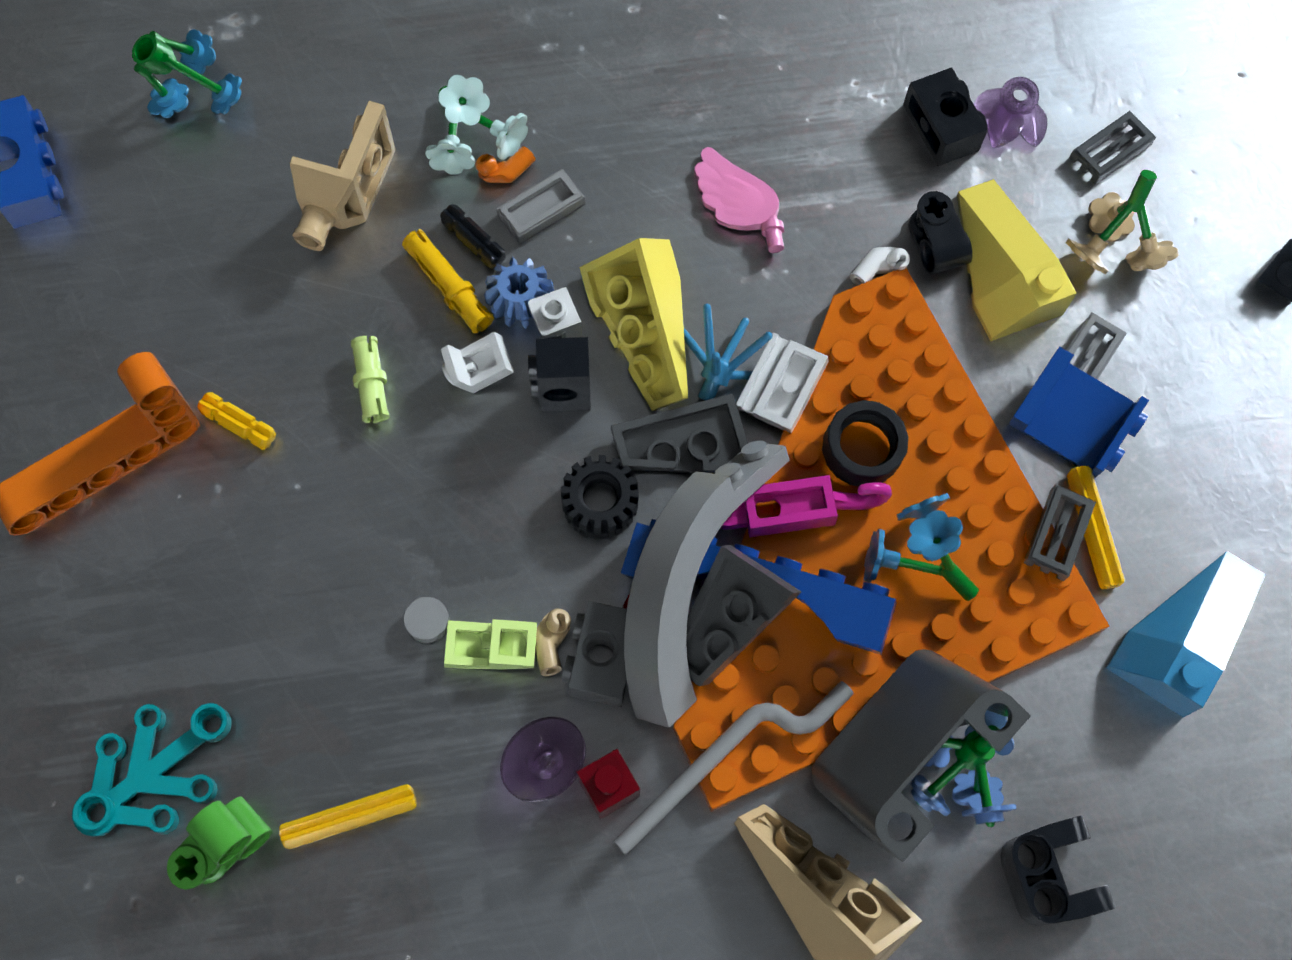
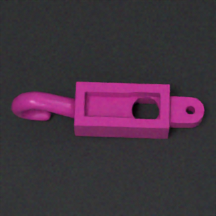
M830 475L764 484L745 500L720 528L732 530L747 527L749 538L833 526L836 524L838 517L837 509L866 510L881 506L891 498L892 490L886 483L873 482L859 485V494L837 492L832 489ZM776 501L779 504V516L762 519L757 516L755 507L757 503Z

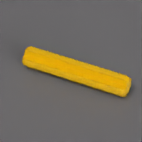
M1089 466L1075 467L1067 473L1070 490L1096 502L1084 537L1098 585L1103 590L1117 588L1124 583L1125 578L1092 469ZM1075 504L1077 513L1079 515L1081 507Z
M404 784L283 823L279 826L280 840L284 848L293 849L414 810L417 807L416 797L413 788L409 784Z

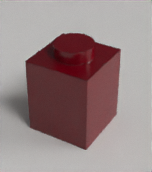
M618 749L577 771L578 781L600 820L640 797L641 789Z

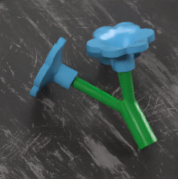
M948 493L930 497L918 504L905 508L896 515L898 521L916 518L909 527L912 535L907 541L909 550L913 554H922L927 561L941 559L942 563L934 565L900 557V552L885 549V531L878 529L877 532L874 531L872 534L870 547L865 557V582L870 583L872 580L874 581L881 567L896 570L900 566L943 576L966 601L973 599L978 594L979 588L949 556V553L955 552L961 545L959 535L963 531V525L959 518L948 517L944 511L937 510L950 499Z

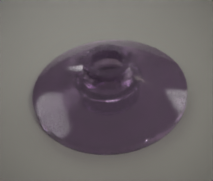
M561 717L540 718L522 727L508 742L501 758L500 774L506 789L517 799L532 803L547 801L563 793L577 779V771L583 768L585 762L586 744L582 733L572 722Z

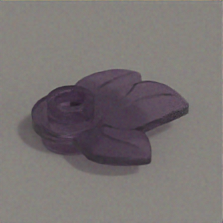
M1026 77L1011 78L1002 88L984 91L974 102L977 111H981L985 118L988 119L987 133L993 148L1004 146L1019 135L1034 147H1037L1042 142L1048 125L1047 115L1038 105L1039 90L1032 80ZM1022 90L1025 92L1027 99L1017 100L1013 92Z

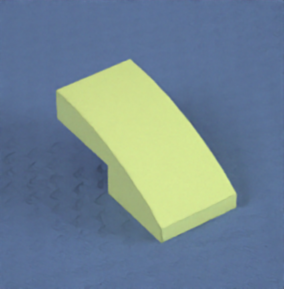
M493 619L492 623L448 620L444 668H534L537 622Z

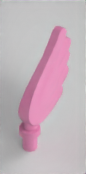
M704 148L701 152L702 162L697 163L694 169L695 176L698 179V190L702 194L703 206L715 212L716 222L727 228L743 231L761 229L762 235L766 237L768 251L770 253L781 252L784 249L782 239L784 225L777 218L779 199L776 192L761 179L732 164L713 148Z

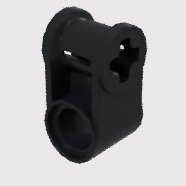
M930 191L923 194L918 201L917 210L910 217L909 229L920 252L925 270L929 274H935L971 263V242L967 233L962 228L951 199L938 191Z

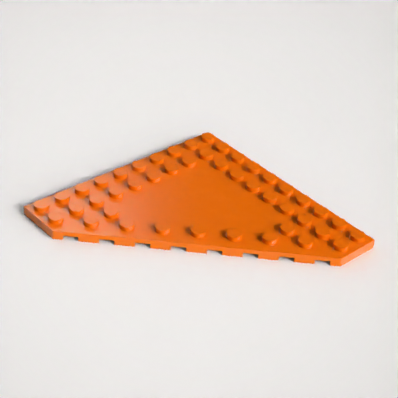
M907 268L892 271L833 295L813 349L827 355L829 362L793 432L789 433L783 430L778 445L786 446L790 461L764 483L771 484L830 475L833 491L859 494V486L849 485L840 480L828 468L822 452L823 436L836 412L849 403L866 400L880 402L894 410L904 422L909 437L907 454L894 475L883 482L891 487V498L881 506L871 509H837L838 517L836 524L833 526L749 538L747 528L741 545L760 551L758 557L760 559L775 563L777 556L785 557L802 563L801 571L818 576L820 569L829 570L846 576L844 584L862 588L863 582H865L864 564L866 553L870 547L872 534L874 531L877 532L878 529L885 531V549L900 552V557L934 565L942 563L941 559L927 561L922 554H913L909 550L907 541L912 536L909 527L916 518L898 521L896 515L905 508L918 504L930 497L948 493L950 499L937 510L944 511L948 517L959 518L963 525V531L959 535L961 545L955 552L949 553V556L979 588V592L973 599L966 601L943 576L900 566L896 570L881 567L878 570L876 579L870 583L890 589L888 597L896 599L895 610L881 655L838 642L826 624L806 604L795 598L709 685L699 687L691 681L697 701L673 726V730L689 765L746 710L756 704H777L793 715L805 716L840 681L846 683L854 693L823 726L812 733L801 735L790 733L771 721H763L758 724L698 783L711 812L813 765L822 752L906 658L915 651L922 649L932 650L986 682L991 683L1102 632L1109 627L1107 620L1075 564L1072 567L1070 576L1065 581L1056 578L1057 574L1051 571L1047 574L1040 571V566L1035 564L1029 566L1023 563L1043 508ZM851 423L844 428L840 438L842 451L851 461L861 466H877L889 454L890 444L888 438L879 428L870 423ZM776 501L757 503L755 506L757 516L760 519L776 517L780 514V506ZM1052 523L1040 552L1044 556L1054 532ZM1062 541L1055 557V561L1059 563L1062 562L1066 551Z

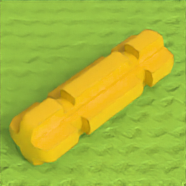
M213 392L205 393L198 402L197 408L202 415L212 421H218L219 425L245 440L249 439L251 444L262 450L268 449L275 440L276 432L273 427L262 421H256V417L232 403H225L223 398Z

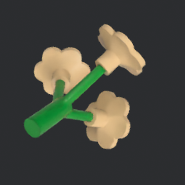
M1142 170L1127 201L1122 200L1119 194L1115 192H1108L1102 198L1094 199L1088 207L1091 214L1088 224L1094 233H1101L1100 236L1095 234L1087 245L1077 243L1069 238L1065 243L1090 266L1106 275L1109 270L1102 263L1099 255L1107 247L1108 242L1106 241L1114 242L1121 235H1128L1134 230L1135 223L1132 217L1137 212L1142 235L1139 237L1140 246L1137 250L1130 252L1126 256V261L1130 264L1131 270L1142 271L1147 268L1156 270L1166 266L1168 261L1176 259L1179 256V252L1174 247L1173 242H1157L1156 234L1151 232L1144 205L1157 179L1156 173L1151 170Z

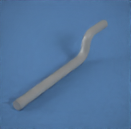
M840 681L805 716L793 715L782 706L772 703L752 706L613 841L614 844L627 855L761 722H774L785 731L799 735L812 733L823 726L854 694L852 689L846 683Z

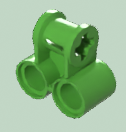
M241 796L233 799L226 805L222 801H215L202 809L188 823L186 831L189 836L172 852L168 859V877L172 884L185 890L196 888L202 883L216 882L238 860L246 859L265 844L272 835V829Z

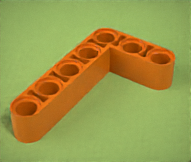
M151 352L136 353L125 359L118 367L117 374L136 404L0 483V518L10 535H23L37 529L188 439L198 430L200 423L154 354Z

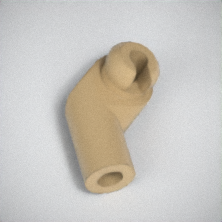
M553 609L544 616L537 627L535 656L542 676H552L562 670L557 649L570 629L571 617L566 610Z

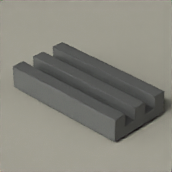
M1128 111L1075 148L1069 158L1074 163L1079 161L1082 164L1080 167L1082 172L1085 174L1089 171L1092 174L1090 180L1096 185L1151 146L1156 136L1131 111ZM1130 125L1133 128L1093 157L1088 155L1089 152L1126 126ZM1139 135L1142 137L1137 142L1132 144L1130 147H1128L1123 152L1115 156L1113 159L1108 161L1103 166L1100 167L1098 165L1099 163L1107 159L1109 156L1114 154L1116 151L1124 147L1126 144L1131 142Z
M1055 484L1050 490L1023 563L1029 566L1034 564L1040 566V571L1047 574L1051 571L1057 574L1056 578L1065 581L1070 576L1096 502ZM1062 498L1065 500L1046 554L1045 556L1041 555L1043 543L1059 500ZM1076 504L1081 507L1062 562L1059 563L1055 561V557Z

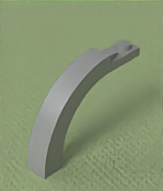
M753 441L744 445L741 452L727 464L720 466L715 471V474L695 471L679 487L657 518L636 567L627 605L624 631L626 680L630 700L637 719L670 728L697 701L690 679L686 647L688 611L697 573L710 543L727 518L790 461L786 446L767 444L764 441Z

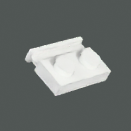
M773 332L772 339L768 341L736 405L739 411H745L763 422L792 433L829 360L827 355L795 341L779 337V334Z

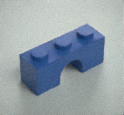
M24 95L0 101V162L18 158L11 168L0 172V211L14 229L62 216L58 199L64 198L60 182L56 175H52L50 166L56 165V161L47 141L44 142L43 133L48 132L45 118L40 109L33 110Z

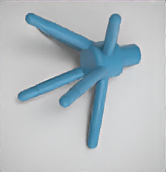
M707 303L703 305L706 354L687 330L684 329L686 344L704 366L701 376L706 379L698 397L705 401L715 398L720 385L727 387L730 380H749L753 371L734 370L773 337L771 332H766L729 362L749 324V319L745 317L741 320L721 357L720 353L715 352L711 305Z

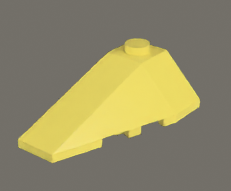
M993 179L958 191L957 201L960 222L972 246V261L967 264V271L971 276L973 290L971 294L972 306L990 342L1062 316L1077 292L1059 259L997 182Z
M638 238L579 267L589 305L595 316L602 317L611 334L608 338L614 348H620L629 362L628 371L650 409L656 411L688 399L681 279L670 239Z

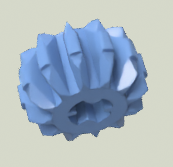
M512 256L509 262L510 267L506 268L497 263L494 268L495 275L487 276L485 283L488 290L485 291L484 298L485 303L488 306H492L490 309L495 319L504 317L505 324L509 328L516 320H521V325L526 329L529 325V318L532 317L528 301L553 292L554 285L551 279H547V270L544 266L534 269V264L530 257L523 265H518V262Z

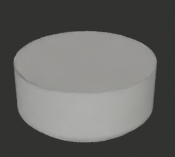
M420 597L411 602L406 608L404 625L414 640L421 643H433L441 639L447 632L448 620H450L449 614L444 604L438 599Z

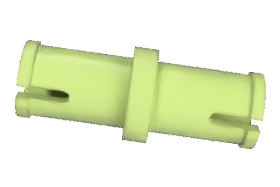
M367 335L356 337L350 343L353 349L356 374L353 375V385L359 389L362 421L370 423L372 416L373 423L386 421L390 417L384 385L387 383V375L385 371L381 370L378 339L375 336H370L369 343H367Z

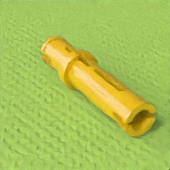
M418 229L417 233L415 230L410 232L404 238L402 246L445 297L443 301L447 307L455 310L473 333L477 334L479 330L481 332L486 330L494 321V316L477 298L473 285L469 281H464L456 273L423 230Z

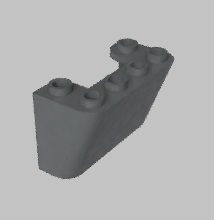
M918 650L906 658L817 758L811 774L813 784L866 837L901 862H904L935 826L901 793L958 727L969 724L991 747L1000 752L1031 715L1010 695L932 650ZM988 710L1006 716L1008 721L1000 730H991L986 725L985 712ZM898 813H907L913 823L911 833L902 840L892 839L888 832L890 819Z

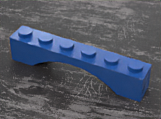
M651 519L649 526L636 523L621 573L628 578H634L639 558L656 522L655 519ZM715 537L702 560L695 581L706 579L721 548L716 546L718 539ZM734 544L736 549L800 590L801 593L796 598L806 604L826 624L838 642L882 654L896 606V599L888 597L890 589L869 582H863L862 588L844 584L846 576L839 573L820 569L817 576L801 571L803 564L795 560L777 556L775 563L758 558L760 551Z

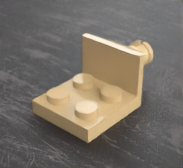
M368 101L363 115L356 117L352 131L353 139L349 148L343 149L341 152L338 168L292 156L290 168L296 198L302 211V217L292 236L301 246L321 251L325 247V241L332 227L346 229L367 221L396 150L383 104Z

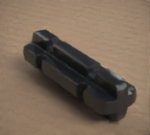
M450 204L441 212L442 224L451 232L455 231V236L476 256H481V261L486 266L494 269L497 263L501 264L506 258L505 250L496 241L491 242V237L470 217H465V212L458 205Z

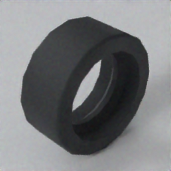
M862 400L849 403L836 412L823 436L822 452L828 468L837 478L849 485L859 486L865 483H883L894 475L907 454L909 437L904 422L894 410L880 402ZM854 422L870 423L879 428L886 435L890 444L887 458L879 465L873 467L861 466L851 461L840 446V438L844 428Z

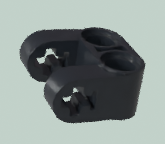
M1083 815L1032 830L1007 841L1002 847L1000 855L1001 864L1016 909L1020 917L1028 924L1034 926L1049 925L1082 919L1116 908L1108 885L1069 895L1053 849L1091 838ZM1021 844L1029 846L1035 853L1036 861L1032 869L1025 867L1018 858V849ZM1038 890L1045 892L1051 900L1052 907L1047 916L1038 912L1034 905V897Z

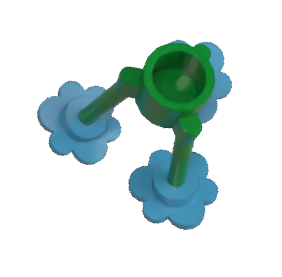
M192 29L187 33L186 41L180 43L164 38L155 31H151L149 34L141 36L135 42L132 49V58L137 63L134 66V71L145 77L154 88L150 93L152 100L149 101L147 106L148 111L152 115L161 114L163 118H170L174 112H181L188 106L189 100L186 95L189 89L185 84H179L174 78L166 79L161 84L155 77V75L169 74L173 69L212 91L211 97L213 102L211 111L213 113L225 115L229 112L231 106L238 102L241 96V89L239 87L242 84L240 77L229 73L215 83L202 75L206 70V66H211L216 60V52L211 48L213 43L211 36L202 35L200 31ZM173 50L178 51L182 55L180 62L176 60Z

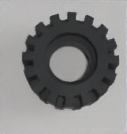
M599 455V461L592 462V458L589 456L584 458V465L582 466L576 462L571 467L572 473H566L564 476V486H561L562 509L565 512L567 522L569 524L572 522L574 530L579 534L582 530L586 531V535L589 538L594 539L595 534H601V539H607L611 532H615L616 536L623 532V526L629 527L633 522V516L637 514L639 490L636 477L631 476V469L627 465L622 468L620 460L614 457L612 462H607L606 455ZM604 483L611 486L617 495L615 504L606 511L590 509L585 504L583 495L591 485Z

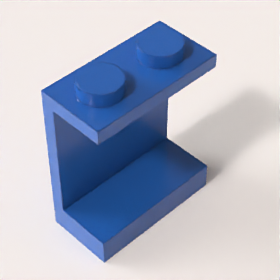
M1059 346L1008 424L1075 466H1089L1096 478L1105 469L1112 472L1125 453V450L1120 448V445L1127 434L1135 437L1144 425L1148 415L1142 411L1149 400L1143 396L1136 402L1130 400L1070 364L1074 354Z

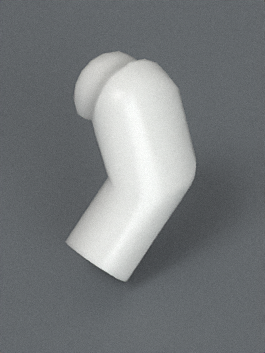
M873 248L850 274V280L858 286L872 280L876 274H887L895 270H904L910 263V255L903 248Z

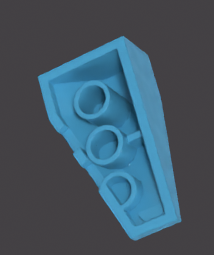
M1226 551L1126 632L1106 669L1181 717H1185L1203 708L1226 667L1265 574Z

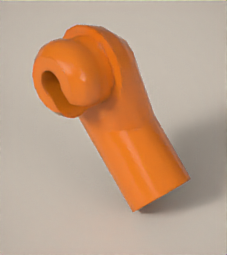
M522 146L507 161H496V158L489 154L481 155L476 160L475 167L479 171L478 176L487 183H512L536 161V158L527 147Z

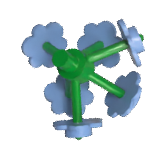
M988 710L985 712V722L989 729L996 731L1006 725V716ZM970 725L965 730L964 738H953L950 736L924 767H931L932 765L937 768L946 767L950 760L949 750L952 748L955 749L957 761L932 784L920 774L911 780L913 787L911 794L916 803L928 812L935 810L944 816H948L951 811L945 804V799L939 791L955 777L956 787L952 791V798L955 803L962 806L969 805L970 808L962 811V817L974 816L976 825L986 824L988 827H993L997 822L1005 821L1003 812L1016 810V804L1002 805L1004 802V796L1001 792L1003 783L997 777H990L989 772L986 770V763L994 757L995 752L1002 756L1010 754L1015 745L1013 738L998 752ZM964 768L969 770L968 775L958 774Z

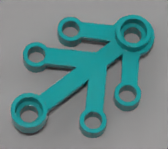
M214 703L201 705L191 716V729L151 758L156 733L165 726L166 715L162 709L153 704L141 706L134 716L137 729L127 778L113 788L116 762L121 761L126 756L128 744L124 738L114 733H107L101 736L95 746L98 759L92 788L90 791L82 794L73 807L72 820L77 830L85 835L98 837L109 833L118 824L149 827L152 831L159 834L173 832L179 824V814L173 807L159 804L152 809H144L123 805L138 793L188 797L198 804L211 802L217 795L218 787L216 782L209 776L198 774L192 778L163 776V774L204 742L214 743L224 739L230 732L232 725L229 713ZM149 712H156V722L146 727L143 723L144 717ZM214 717H219L221 720L219 729L215 732H208V721ZM117 740L118 750L115 754L107 756L105 753L107 744ZM202 781H207L209 790L206 795L196 797V785ZM103 805L105 808L103 818L94 822L92 811L95 807ZM163 811H168L170 814L169 823L159 828L156 824L157 816Z

